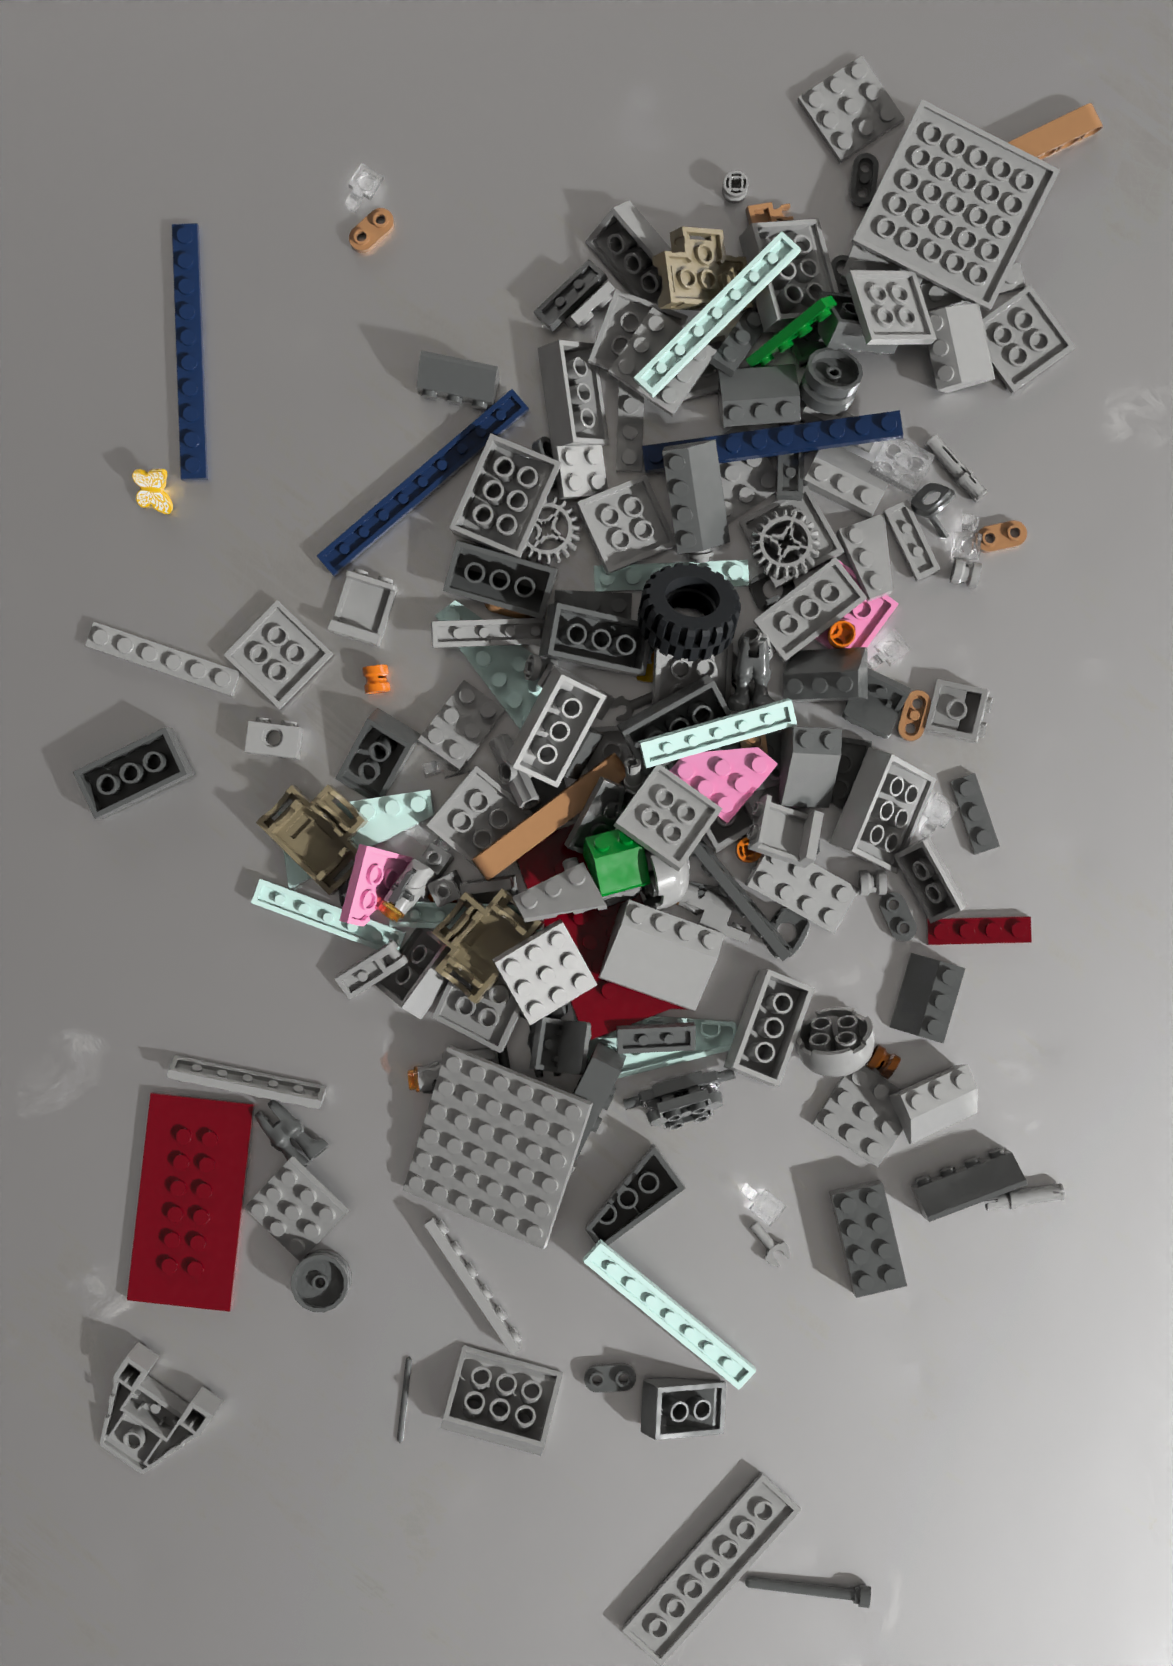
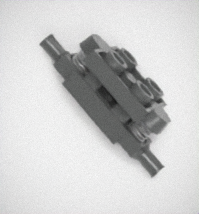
M729 1069L721 1072L714 1070L702 1074V1071L651 1085L652 1089L639 1092L638 1096L623 1099L626 1110L638 1106L644 1107L645 1110L648 1109L646 1116L651 1126L663 1125L664 1129L674 1130L684 1126V1123L691 1121L702 1122L713 1115L714 1109L723 1106L722 1094L717 1091L721 1082L736 1079L734 1071Z

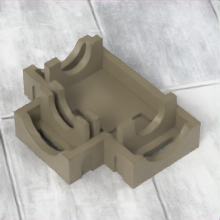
M682 226L670 232L672 250L663 251L652 257L653 265L658 268V276H662V291L658 299L659 309L701 311L747 266L746 257L726 255L723 243V230ZM690 236H701L704 240L690 239ZM752 301L739 313L752 308Z
M328 784L312 801L305 797L297 786L291 785L278 803L261 816L256 823L328 895H334L351 877L354 864L337 882L334 880L351 860L355 862L358 848L351 839L360 828L366 825L368 820L333 785ZM335 798L352 813L353 819L349 818L333 802ZM291 799L293 802L274 821L272 818Z
M501 889L487 907L482 903H478L475 900L476 898L470 893L465 892L450 914L432 931L437 938L451 949L435 970L457 986L474 1004L480 1002L484 997V993L500 977V973L492 959L532 936L544 924L542 920L524 922L523 918L507 905L509 902L514 905L515 903L512 898L513 895L505 889ZM465 906L467 908L466 911L461 915V917L456 921V923L451 927V929L447 928V926L452 922L456 915ZM454 970L474 988L470 990L451 972Z

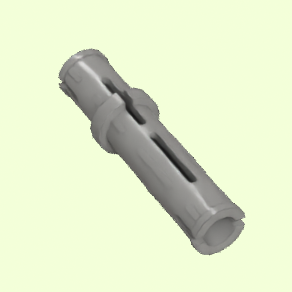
M937 434L926 442L924 446L953 476L957 486L961 485L975 503L988 492L974 477V472L971 469L968 470Z
M1059 1183L1043 1187L1013 1190L986 1200H995V1202L985 1204V1208L987 1211L1004 1207L1015 1209L1019 1205L1064 1200V1192L1053 1193L1064 1190V1188Z

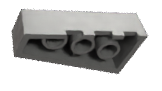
M655 1144L650 1147L586 1225L585 1230L595 1244L601 1239L604 1243L610 1245L685 1189V1185Z

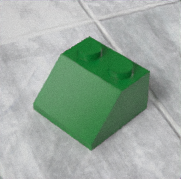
M616 829L585 838L583 857L602 897L650 884L644 847L622 831Z

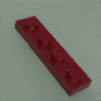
M1031 917L945 918L933 923L926 919L927 945L1031 943Z

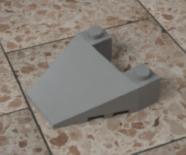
M138 1342L114 1374V1385L109 1396L108 1413L105 1416L99 1445L140 1474H143L163 1461L169 1454L179 1450L187 1442L201 1435L224 1401L203 1386L190 1404L148 1376V1373L160 1356Z

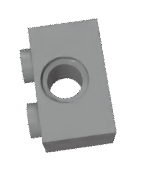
M256 717L255 722L248 721L244 752L299 760L303 729L297 727V722L282 720L281 725L271 724V719ZM278 731L281 736L280 741L275 745H271L268 742V736L271 732Z

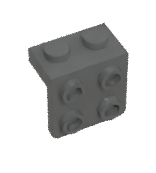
M868 668V700H848L842 717L851 724L864 728L876 736L888 739L898 714L911 692V688Z
M548 1017L537 1021L530 1069L583 1075L588 1064L587 1054L591 1039V1023L585 1021H565Z

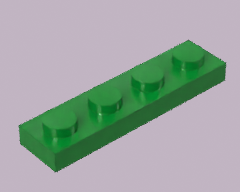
M828 296L819 299L746 359L749 366L769 365L775 360L774 355L780 351L782 353L793 346V339L797 336L801 338L813 329L811 325L814 322H821L832 314L830 310L837 305L833 297Z

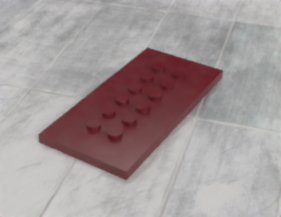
M575 823L554 831L516 860L526 889L564 872L563 861L572 857H576L579 864L583 862L590 874L583 854L568 849L565 846V842ZM640 894L637 897L630 899L634 902L644 905ZM625 901L608 906L604 910H598L597 908L584 911V913L574 914L572 912L557 915L555 918L544 919V928L559 919L563 921L597 983V986L570 1001L577 1021L591 1023L590 1040L615 1031L616 1026L631 1025L677 1007V1005L598 978L619 906Z
M150 1093L127 1293L128 1301L227 1312L232 1310L255 1103Z

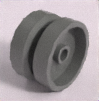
M826 347L816 350L810 355L799 385L800 397L806 405L817 412L832 415L845 412L851 407L863 376L861 364L853 355L841 349L832 350Z
M317 1250L309 1253L295 1267L291 1277V1291L295 1300L303 1308L312 1312H327L336 1308L344 1300L351 1286L352 1273L348 1262L340 1254L331 1250ZM319 1278L325 1280L323 1285L318 1283Z

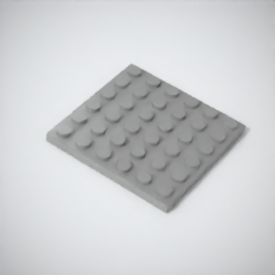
M922 99L851 242L908 271H913L916 275L971 303H977L981 308L990 311L1060 169Z
M450 1045L446 1048L403 1190L544 1249L547 1247L593 1102Z

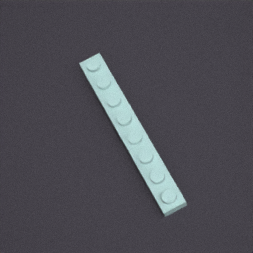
M781 231L634 377V381L652 398L657 395L801 252V248Z
M601 1239L583 1257V1262L738 1390L756 1372L755 1366Z

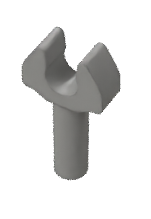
M653 691L633 700H627L624 696L616 698L611 705V709L622 705L627 710L625 714L616 717V721L623 722L632 717L634 710L652 703Z
M758 1221L749 1227L766 1247L764 1258L769 1264L776 1267L780 1266L773 1256L777 1250L782 1251L787 1258H790L787 1244L784 1241L774 1242Z

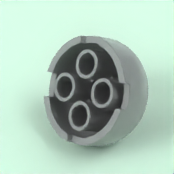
M644 848L650 877V884L642 886L641 892L646 897L644 905L655 910L675 905L684 897L688 889L689 859H687L678 872Z
M832 1007L815 1011L818 1017L803 1021L796 1039V1047L801 1061L812 1072L827 1077H842L858 1071L871 1058L875 1046L872 1021L868 1016L864 1017L857 1014L856 1009ZM826 1016L840 1017L837 1020V1036H834L831 1019Z

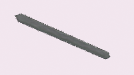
M410 1356L405 1362L397 1432L399 1444L403 1441L412 1366Z

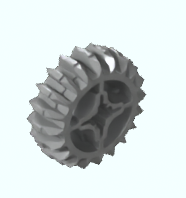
M553 496L552 503H548V498L546 499L541 511H553V514L547 519H537L534 529L537 531L533 544L528 541L523 553L527 550L529 551L526 559L531 560L536 555V562L541 563V559L544 557L546 558V565H550V557H555V561L558 564L561 562L559 554L562 553L567 559L570 555L566 549L576 550V546L571 541H580V536L573 533L580 532L581 526L573 524L577 523L580 519L579 516L570 517L575 511L573 507L568 508L566 511L564 510L567 501L563 500L558 506L556 505L557 496ZM560 516L564 518L568 526L566 538L556 529ZM552 523L551 532L553 534L548 535L547 533V536H542L541 527L544 525L546 527V525ZM547 541L561 544L551 550L539 549Z
M786 509L783 510L782 517H779L778 513L774 511L772 512L773 520L764 516L763 522L765 525L757 523L756 529L759 532H752L751 538L756 540L750 543V548L756 550L752 553V558H760L756 566L759 568L766 565L764 574L767 575L773 570V578L775 579L778 578L779 573H783V579L788 580V575L791 572L794 578H798V569L806 574L808 572L806 565L813 567L815 565L813 558L819 557L820 552L816 548L821 546V542L814 540L819 537V532L811 531L814 528L813 522L805 525L807 516L803 515L800 519H797V511H793L792 517L787 516L788 512ZM786 527L782 534L768 535L776 528ZM794 529L804 536L807 546L801 545V542L793 537ZM789 535V545L782 555L781 545ZM764 543L776 550V561L766 553ZM790 555H803L794 562L785 563L786 558Z

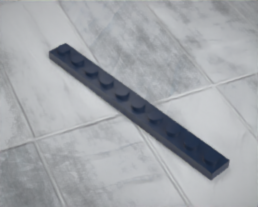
M198 223L172 224L181 480H208Z
M511 389L317 555L319 560L335 577L484 449L490 433L496 436L501 435L529 411L528 406Z
M900 410L644 445L642 449L645 473L665 471L662 454L665 446L716 439L719 463L902 439L903 428Z

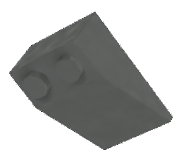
M377 708L367 718L335 779L367 799L386 796L412 754L421 734Z
M788 727L781 729L779 805L787 807L829 808L841 758L842 729Z
M676 1378L643 1380L641 1432L654 1440L724 1434L726 1382Z

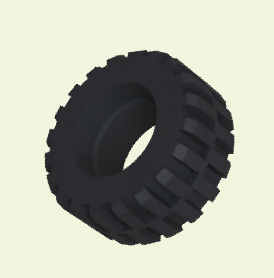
M676 563L674 567L668 565L661 568L660 571L658 570L653 573L644 585L638 610V626L645 640L648 639V643L654 649H660V653L665 656L669 654L674 656L673 659L681 660V658L688 659V661H696L699 658L702 661L707 660L712 655L715 657L722 653L731 644L741 611L740 597L733 584L729 580H724V576L718 571L716 573L711 571L710 567H698L695 563H690L689 565ZM673 608H691L699 611L705 616H687L677 612Z

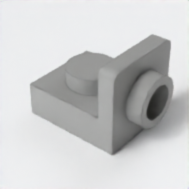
M454 870L429 883L427 887L437 907H442L462 896L459 885L463 882L457 870Z

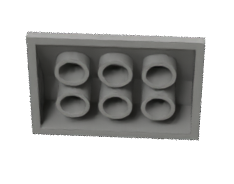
M819 219L751 223L738 237L743 256L747 260V265L781 231L801 248V252L755 297L764 333L777 332L784 329L818 301L820 291L839 293Z
M490 433L449 529L454 535L473 543L521 558L562 462Z
M869 747L829 844L897 874L900 867L893 855L909 846L936 778L893 754Z
M627 900L619 906L598 978L688 1010L696 1011L717 962L725 934L632 900Z
M463 1345L440 1428L541 1456L545 1447L563 1372Z

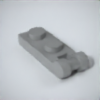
M394 940L387 942L380 949L335 977L334 980L349 1000L400 969L409 961L404 954L401 955L397 950L398 945ZM389 955L393 962L387 964L383 957Z

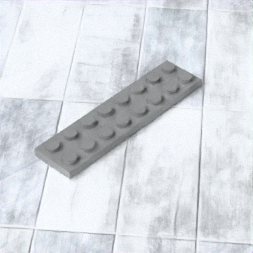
M761 1472L622 1627V1631L657 1664L662 1666L801 1511V1508Z

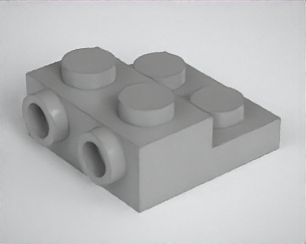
M937 679L925 730L977 743L979 737L984 738L987 723L983 722L984 713H990L993 698L989 697V690Z

